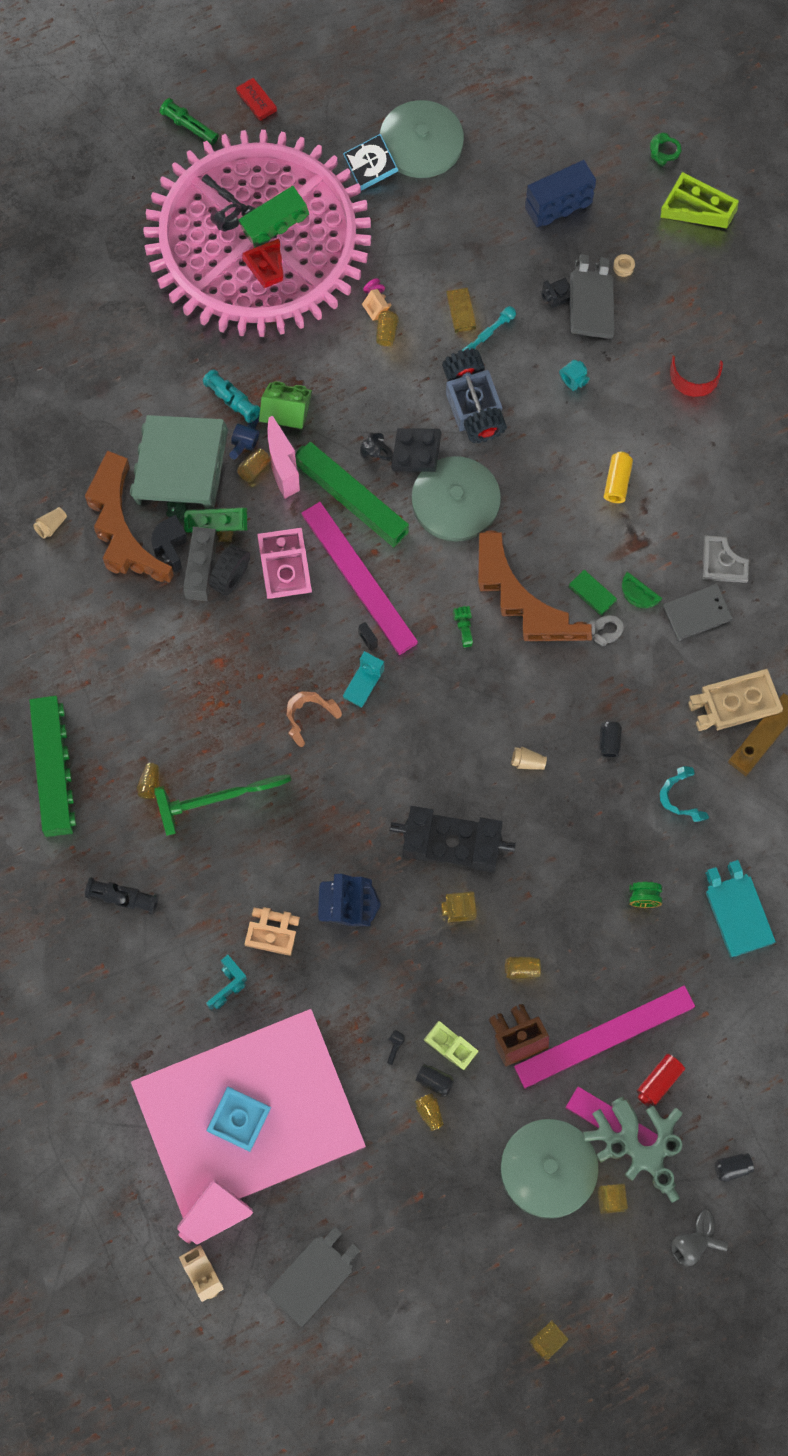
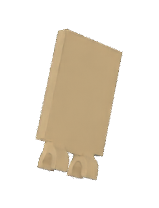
M768 669L702 687L703 694L690 696V701L688 702L691 711L698 710L703 706L705 707L707 715L697 717L696 726L698 731L706 730L712 725H715L718 731L778 714L783 710Z

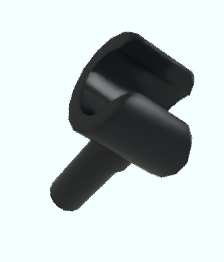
M394 1030L388 1039L394 1044L387 1061L391 1065H393L399 1047L405 1040L404 1035L397 1030Z

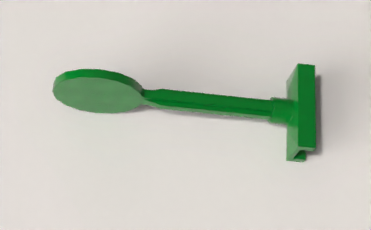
M289 774L270 777L245 787H233L184 801L176 800L170 802L164 786L157 787L154 791L166 836L176 833L174 815L183 813L182 811L238 797L246 792L277 787L290 782L292 777Z

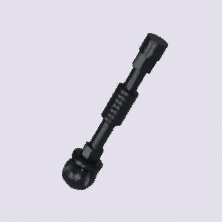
M208 174L203 176L202 182L218 191V194L228 202L238 203L242 207V216L255 209L250 205L246 206L234 198L232 193L224 187L221 188Z

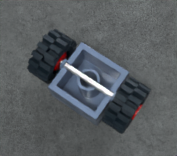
M467 348L464 351L459 350L457 354L452 353L451 357H446V360L442 362V367L448 381L446 382V396L459 431L466 430L468 438L472 443L487 442L488 439L493 440L495 436H501L500 433H504L507 429L502 414V405L489 370L484 371L485 366L479 351L474 348L470 350Z

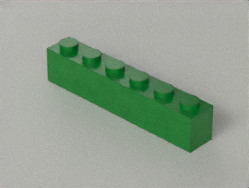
M57 696L29 699L42 832L45 837L73 834V826H76L75 812H71L70 804H74L73 790H69L68 782H72L70 768L66 767V760H69L70 756L68 746H64V738H67L66 724L62 725L61 719L62 716H65L64 703H60Z

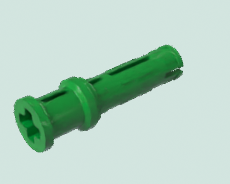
M167 98L161 105L160 114L174 120V124L183 125L195 135L208 141L212 146L217 142L219 138L218 133H215L190 116L187 109L173 103V99Z

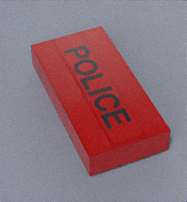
M254 78L236 87V92L259 121L277 111L276 105Z

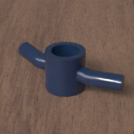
M259 416L252 423H248L247 426L242 424L236 425L231 438V444L235 445L229 453L231 459H236L244 449L254 451L260 435V431L256 430Z

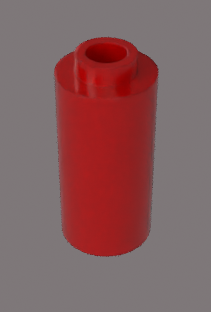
M666 1054L636 1090L639 1094L637 1098L646 1106L650 1104L656 1106L685 1071L683 1064L672 1055Z

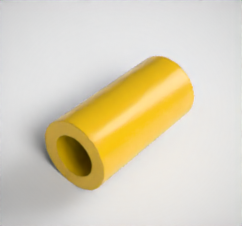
M617 452L611 456L604 499L612 503H623L626 500L633 463L632 457L626 452Z

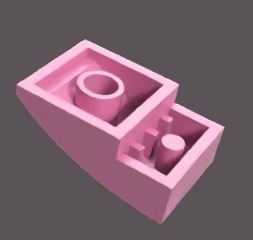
M271 416L268 420L271 467L278 488L284 499L300 491L295 450L274 417Z
M302 528L257 534L267 599L312 593Z

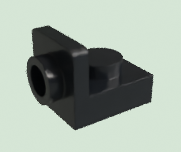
M566 277L551 284L548 280L544 281L541 291L543 300L546 303L548 302L551 308L570 301V284Z

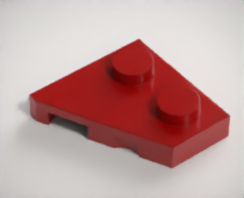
M279 239L242 253L243 261L264 289L283 281Z

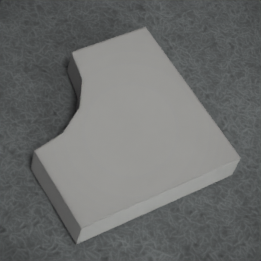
M705 536L702 580L747 583L749 559L735 554L728 544L727 537Z

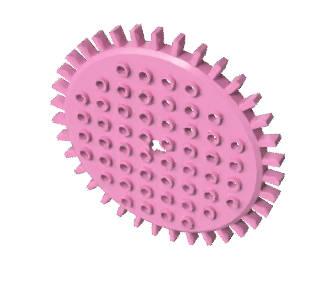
M243 130L240 135L241 144L231 146L230 139L226 134L222 135L223 149L214 151L208 141L203 142L204 151L207 156L200 160L189 150L187 152V159L192 165L185 170L176 162L172 164L173 172L179 177L176 182L163 176L161 177V186L169 190L167 196L152 192L151 198L153 203L163 206L162 211L146 209L147 220L158 221L159 227H144L145 238H159V243L145 245L146 255L162 253V259L149 263L151 272L167 269L168 274L157 279L158 286L162 289L171 283L176 284L177 288L169 294L172 304L184 295L190 299L183 307L185 315L188 316L199 306L204 309L200 315L201 324L205 326L212 314L221 317L219 320V331L223 333L227 328L229 320L238 321L239 336H244L247 323H258L257 331L259 336L264 337L266 332L265 323L276 322L277 330L281 335L285 334L284 320L291 317L295 319L299 329L304 328V318L301 314L308 310L312 312L318 321L322 319V312L318 304L323 300L330 307L336 309L338 307V300L331 294L335 288L349 296L351 286L342 281L345 275L357 280L361 278V270L350 266L351 261L367 263L368 253L355 250V245H371V235L356 234V229L371 228L370 217L355 218L354 213L367 210V201L362 200L351 203L350 198L360 194L361 187L358 183L346 189L344 188L342 183L351 178L350 170L347 168L335 176L332 172L338 165L335 155L325 164H322L318 161L322 155V146L317 145L312 153L308 155L302 152L305 148V139L303 137H300L295 147L291 148L285 146L287 143L285 132L281 131L277 144L267 143L268 136L266 130H261L259 143H249V136L246 130ZM256 169L261 170L259 173L254 172ZM226 170L231 171L230 173H224ZM205 174H208L221 188L224 187L232 193L234 198L246 206L250 205L255 209L291 186H294L307 204L310 215L304 221L292 225L285 233L278 234L276 238L269 241L280 240L283 267L282 282L264 289L247 265H240L244 262L242 253L253 249L254 246L243 232L240 223L238 227L226 232L219 230L217 225L212 223L210 219L212 208L221 211L233 203L225 200L218 194V191L202 182ZM303 181L305 184L300 185L299 182ZM271 182L276 183L275 185H269ZM240 183H245L246 185H245V186H240L239 184H240ZM319 194L321 197L316 198L314 195ZM261 196L260 199H255L254 197ZM236 207L228 209L225 212V217L233 213ZM335 207L336 210H330L329 208ZM186 211L185 214H180L179 212ZM240 212V214L237 216L238 219H240L241 217H243V216L241 215V212ZM197 223L201 224L200 227H195L194 225ZM333 233L337 234L336 237H331L330 235ZM305 234L307 237L301 238L300 235ZM212 236L216 237L215 240H211L209 238ZM181 237H185V238H186V240H184V241H181V240H179V239H180ZM317 247H321V248H322L321 251H317V250H315V249H316ZM286 248L292 249L289 252L285 251ZM227 249L232 250L230 253L225 252ZM196 250L202 251L199 254L194 253ZM336 260L337 263L332 264L331 261ZM302 261L308 262L305 265L301 264ZM212 263L217 264L215 267L210 266ZM181 264H186V267L183 268L179 266ZM322 274L323 277L317 278L316 275ZM287 275L293 276L290 279L286 278ZM231 276L232 279L226 280L225 277ZM196 277H201V278H202V279L199 280V281H196V280H195ZM302 288H307L308 291L303 292V291H301V289H302ZM243 289L247 290L246 293H241L240 291ZM272 289L278 290L277 292H271ZM212 290L217 291L215 294L210 293ZM259 302H260V303H262L263 305H262V306H256V303H259Z

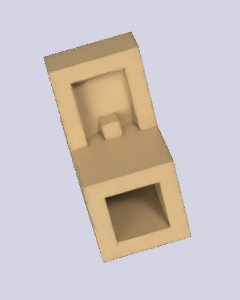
M201 1245L179 1257L202 1302L206 1299L214 1298L224 1289Z

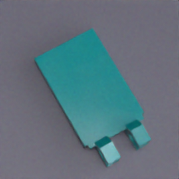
M739 860L730 862L727 865L731 876L729 880L721 882L717 867L709 869L705 873L710 885L706 895L730 958L772 945L776 942L751 876L743 875Z

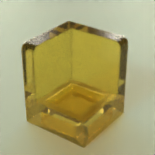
M550 1321L529 1341V1344L547 1361L568 1341V1338L553 1321Z

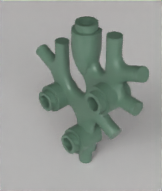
M624 1096L611 1103L613 1106L611 1109L622 1126V1130L619 1133L612 1130L601 1109L592 1113L599 1125V1129L583 1132L584 1141L602 1140L606 1142V1149L596 1154L601 1163L610 1157L619 1159L627 1153L632 1158L631 1167L625 1173L628 1179L633 1181L641 1170H647L653 1176L652 1183L654 1187L661 1190L663 1194L666 1192L671 1203L680 1199L674 1188L676 1187L674 1175L663 1164L665 1156H675L682 1149L681 1139L673 1134V1127L683 1114L680 1110L674 1108L666 1119L660 1117L654 1106L646 1110L658 1132V1138L651 1146H644L638 1141V1118L631 1103ZM667 1143H672L674 1150H669ZM613 1145L620 1147L619 1153L613 1150ZM659 1176H663L666 1179L665 1184L659 1182Z

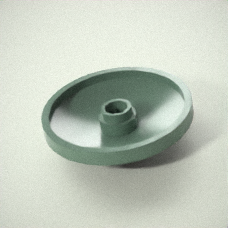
M416 100L404 103L392 110L381 126L380 134L399 170L398 172L410 177L429 178L446 172L457 162L463 149L464 134L460 121L451 110L436 102Z
M453 456L439 459L436 472H421L413 486L412 508L416 519L427 532L443 540L466 541L479 536V533H484L489 529L499 512L500 489L495 477L484 465L470 458Z
M555 1119L537 1120L520 1128L508 1141L501 1159V1178L507 1194L519 1208L533 1216L559 1218L575 1212L589 1199L598 1178V1160L591 1142L584 1141L583 1133L578 1128L567 1122Z

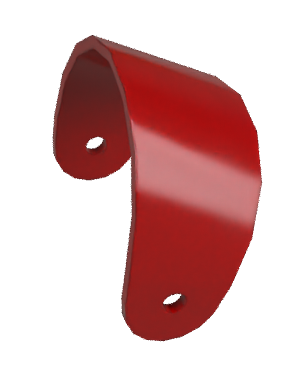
M672 356L670 368L671 382L678 391L692 397L705 396L717 387L723 368V361L720 360L718 376L708 383L695 384L688 382L679 375L675 367V356Z

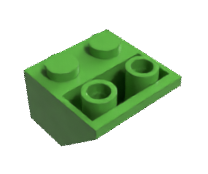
M277 381L269 383L261 398L259 422L268 423L269 417L273 416L278 425L302 429L306 422L312 390L301 385H295L294 387L286 386L285 383Z

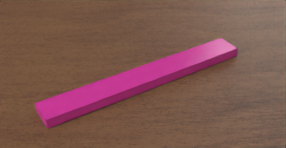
M318 502L301 513L302 517L397 654L401 655L417 645V639L322 503Z
M684 985L514 1066V1069L524 1089L690 1011L696 1006Z

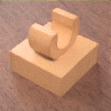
M378 289L371 290L362 303L373 321L379 320L383 313L387 312L391 307V303L387 304L385 301L386 296L381 294Z

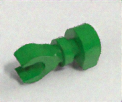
M470 606L454 608L453 617L454 621L459 622L457 626L461 631L463 648L472 647L471 622L468 621L472 618Z

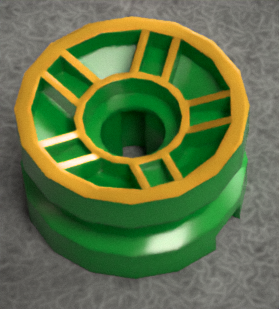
M637 882L633 883V887L629 885V892L632 893V896L629 898V905L639 908H654L662 905V898L660 897V893H662L661 884Z

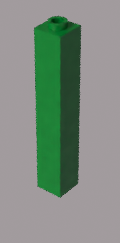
M311 441L306 446L303 445L297 450L295 454L296 466L393 548L409 533V524Z

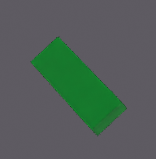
M247 508L184 510L185 533H192L193 527L216 529V532L247 531Z

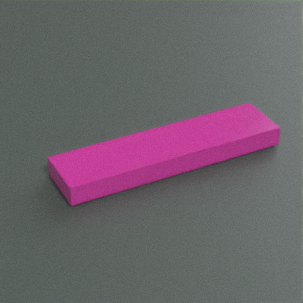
M577 1087L565 1108L599 1128V1125L592 1113L601 1109L612 1130L619 1133L622 1130V1126L611 1109L613 1107L582 1088ZM639 1124L638 1141L644 1146L653 1145L658 1135Z

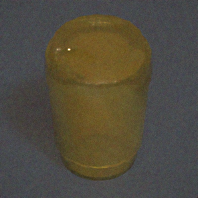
M383 311L379 314L376 332L377 344L386 347L393 345L399 322L396 313Z
M258 448L237 467V473L246 482H252L265 469L271 459L263 449Z
M508 957V959H505L506 978L514 980L540 977V958Z

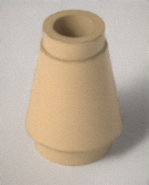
M58 507L37 518L33 527L42 538L51 537L64 519L67 518V515Z
M522 746L521 748L515 747L511 765L516 766L517 769L544 770L547 757Z

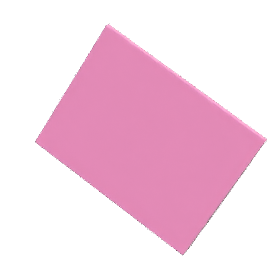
M311 1009L131 1081L183 1218L213 1179L241 1199L366 1147ZM227 1086L271 1107L250 1152L206 1131Z

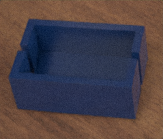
M582 160L527 185L525 209L535 226L538 228L542 225H549L561 216L566 217L579 208L588 207L593 202L596 178L585 160Z

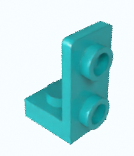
M364 651L360 657V667L344 692L343 698L359 707H363L384 672V661Z
M226 955L221 960L223 966L221 971L229 980L232 978L234 980L206 1003L210 1010L221 1008L228 1001L226 998L233 992L237 994L246 986V975L229 955Z

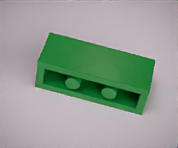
M291 186L238 220L243 232L254 248L268 243L276 235L285 233L289 227L304 221L310 214L307 204L295 187Z

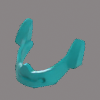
M683 766L678 768V774L667 779L660 791L662 805L673 813L690 815L694 822L709 819L708 813L698 811L697 808L679 810L678 807L671 804L668 796L671 787L679 780L695 774L692 767Z

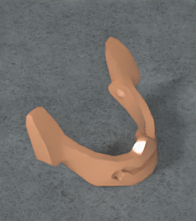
M299 692L288 701L287 717L292 725V729L288 734L299 747H303L305 742L300 734L301 729L294 720L296 709L302 708L305 702L311 701L322 705L338 719L342 716V712L333 699L325 701L316 692Z

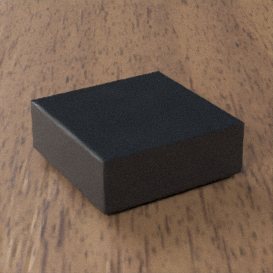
M366 622L360 624L358 635L368 649L372 651L378 647V639Z

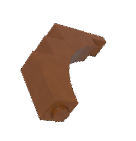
M494 530L479 533L478 584L480 591H501L502 616H523L524 641H592V624H587L586 622L570 624L569 613L546 605L531 595L519 583L507 563L502 533Z

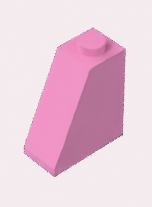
M213 1179L177 1226V1230L180 1231L178 1235L188 1244L193 1241L197 1245L250 1217L253 1209Z

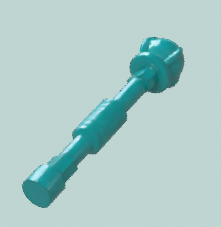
M511 306L506 307L500 312L498 320L491 327H487L477 336L478 338L463 348L462 351L467 348L469 350L471 348L476 349V346L487 340L501 324L509 323L510 320L514 319L516 310Z

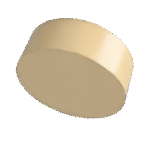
M621 254L615 258L613 270L618 276L627 277L633 273L635 261L630 255Z

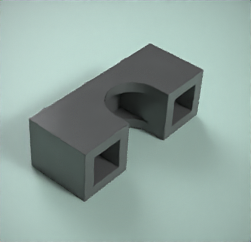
M193 527L183 587L185 599L208 601L211 562L215 558L217 545L216 529Z

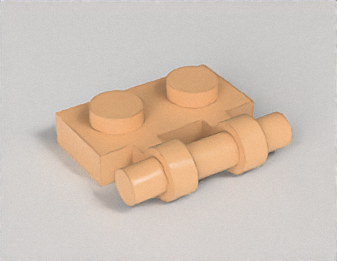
M254 907L252 916L260 918V922L249 923L245 946L291 956L296 931L288 930L289 924L298 926L300 917L292 916L290 912L284 911V913L271 911V908L263 907V909ZM268 920L281 922L280 928L267 925Z

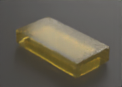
M468 288L447 291L446 295L454 332L476 329Z

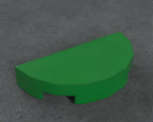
M628 571L626 572L622 580V592L630 604L639 608H649L661 602L662 597Z

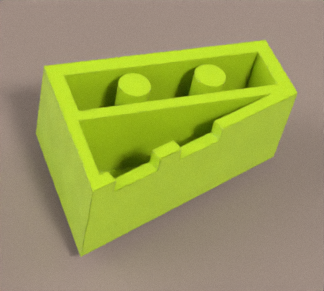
M682 172L662 206L661 218L727 228L737 212L739 200Z

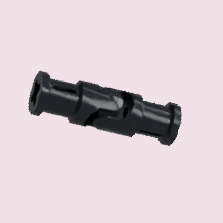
M93 877L89 878L85 889V898L95 897L103 899L105 903H115L118 906L132 910L135 908L146 910L152 915L155 913L159 894L150 895L142 893L136 888L119 886L112 882L107 884L95 881Z

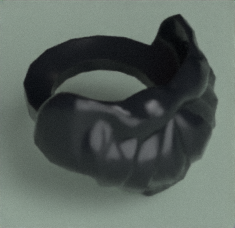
M238 203L230 204L221 211H217L214 208L211 209L210 219L212 223L217 225L219 230L226 232L239 226L237 216L242 211V207ZM236 207L233 213L225 217V212L228 209Z
M369 433L368 438L360 446L362 458L369 455L382 460H390L393 457L392 450L383 443L384 435L382 433ZM381 449L387 454V456L380 455Z

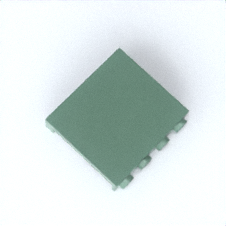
M147 415L146 422L142 424L141 429L143 438L142 443L138 445V463H135L134 466L135 480L130 487V495L137 505H141V500L202 503L205 509H214L228 428L224 420Z

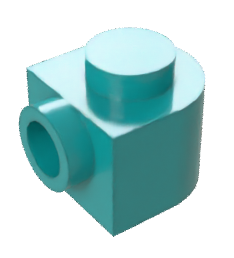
M572 360L559 370L561 379L572 391L578 387L585 386L590 379L587 376L588 370L581 361Z

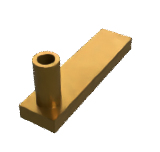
M785 693L779 698L783 707L782 712L764 717L728 761L730 765L745 776L749 774L788 725V696Z

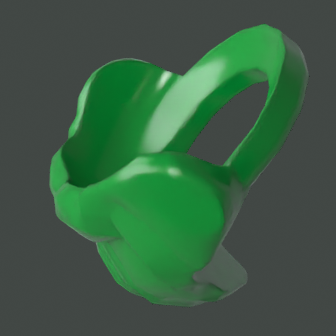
M658 133L653 136L650 142L651 158L658 165L665 166L667 161H673L680 156L682 151L681 144L675 138H671L668 133ZM672 142L677 146V151L672 155L658 152V148L662 143Z

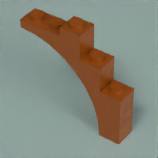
M107 451L85 494L87 505L95 511H101L94 525L97 537L104 542H110L103 556L104 564L113 573L121 572L126 574L130 567L136 573L142 574L144 572L151 575L156 581H167L170 583L174 576L172 567L159 561L143 549L132 536L125 523L122 509V494L124 482L130 469L128 458Z

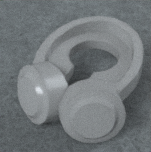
M603 616L597 621L589 622V624H592V639L601 646H606L607 643L616 641L623 632V623L616 616ZM612 622L616 625L617 630L614 633L598 634V631L602 630L606 623Z

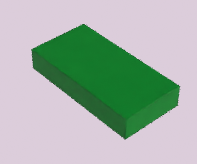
M583 570L568 586L600 616L617 601V598L586 570Z

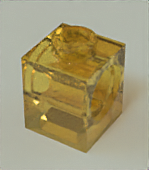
M474 892L446 894L445 902H441L442 915L447 916L448 923L476 920Z
M625 1184L600 1186L597 1189L601 1214L625 1212L628 1209Z

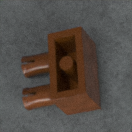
M524 1004L518 1005L519 1010L515 1006L510 1011L518 1024L517 1026L509 1029L502 1013L497 1014L498 1019H496L495 1015L489 1019L496 1032L495 1048L505 1067L549 1049V1035L539 1016L533 1019L529 1017Z

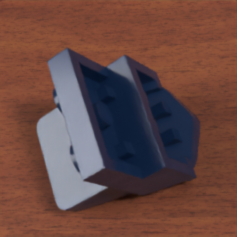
M334 874V881H323L320 883L318 909L320 921L337 922L348 926H371V922L381 905L376 890L372 886L371 879Z

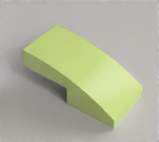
M440 1021L435 1024L424 1039L427 1044L462 1070H465L478 1053L476 1048L461 1036H457Z

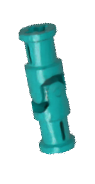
M212 369L204 376L203 385L215 391V395L220 399L222 398L233 411L243 415L247 423H252L258 418L260 407L253 405L248 400V397L229 380H224L219 376L217 370Z

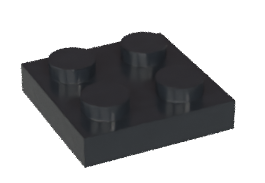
M397 428L391 465L392 470L436 472L441 430Z

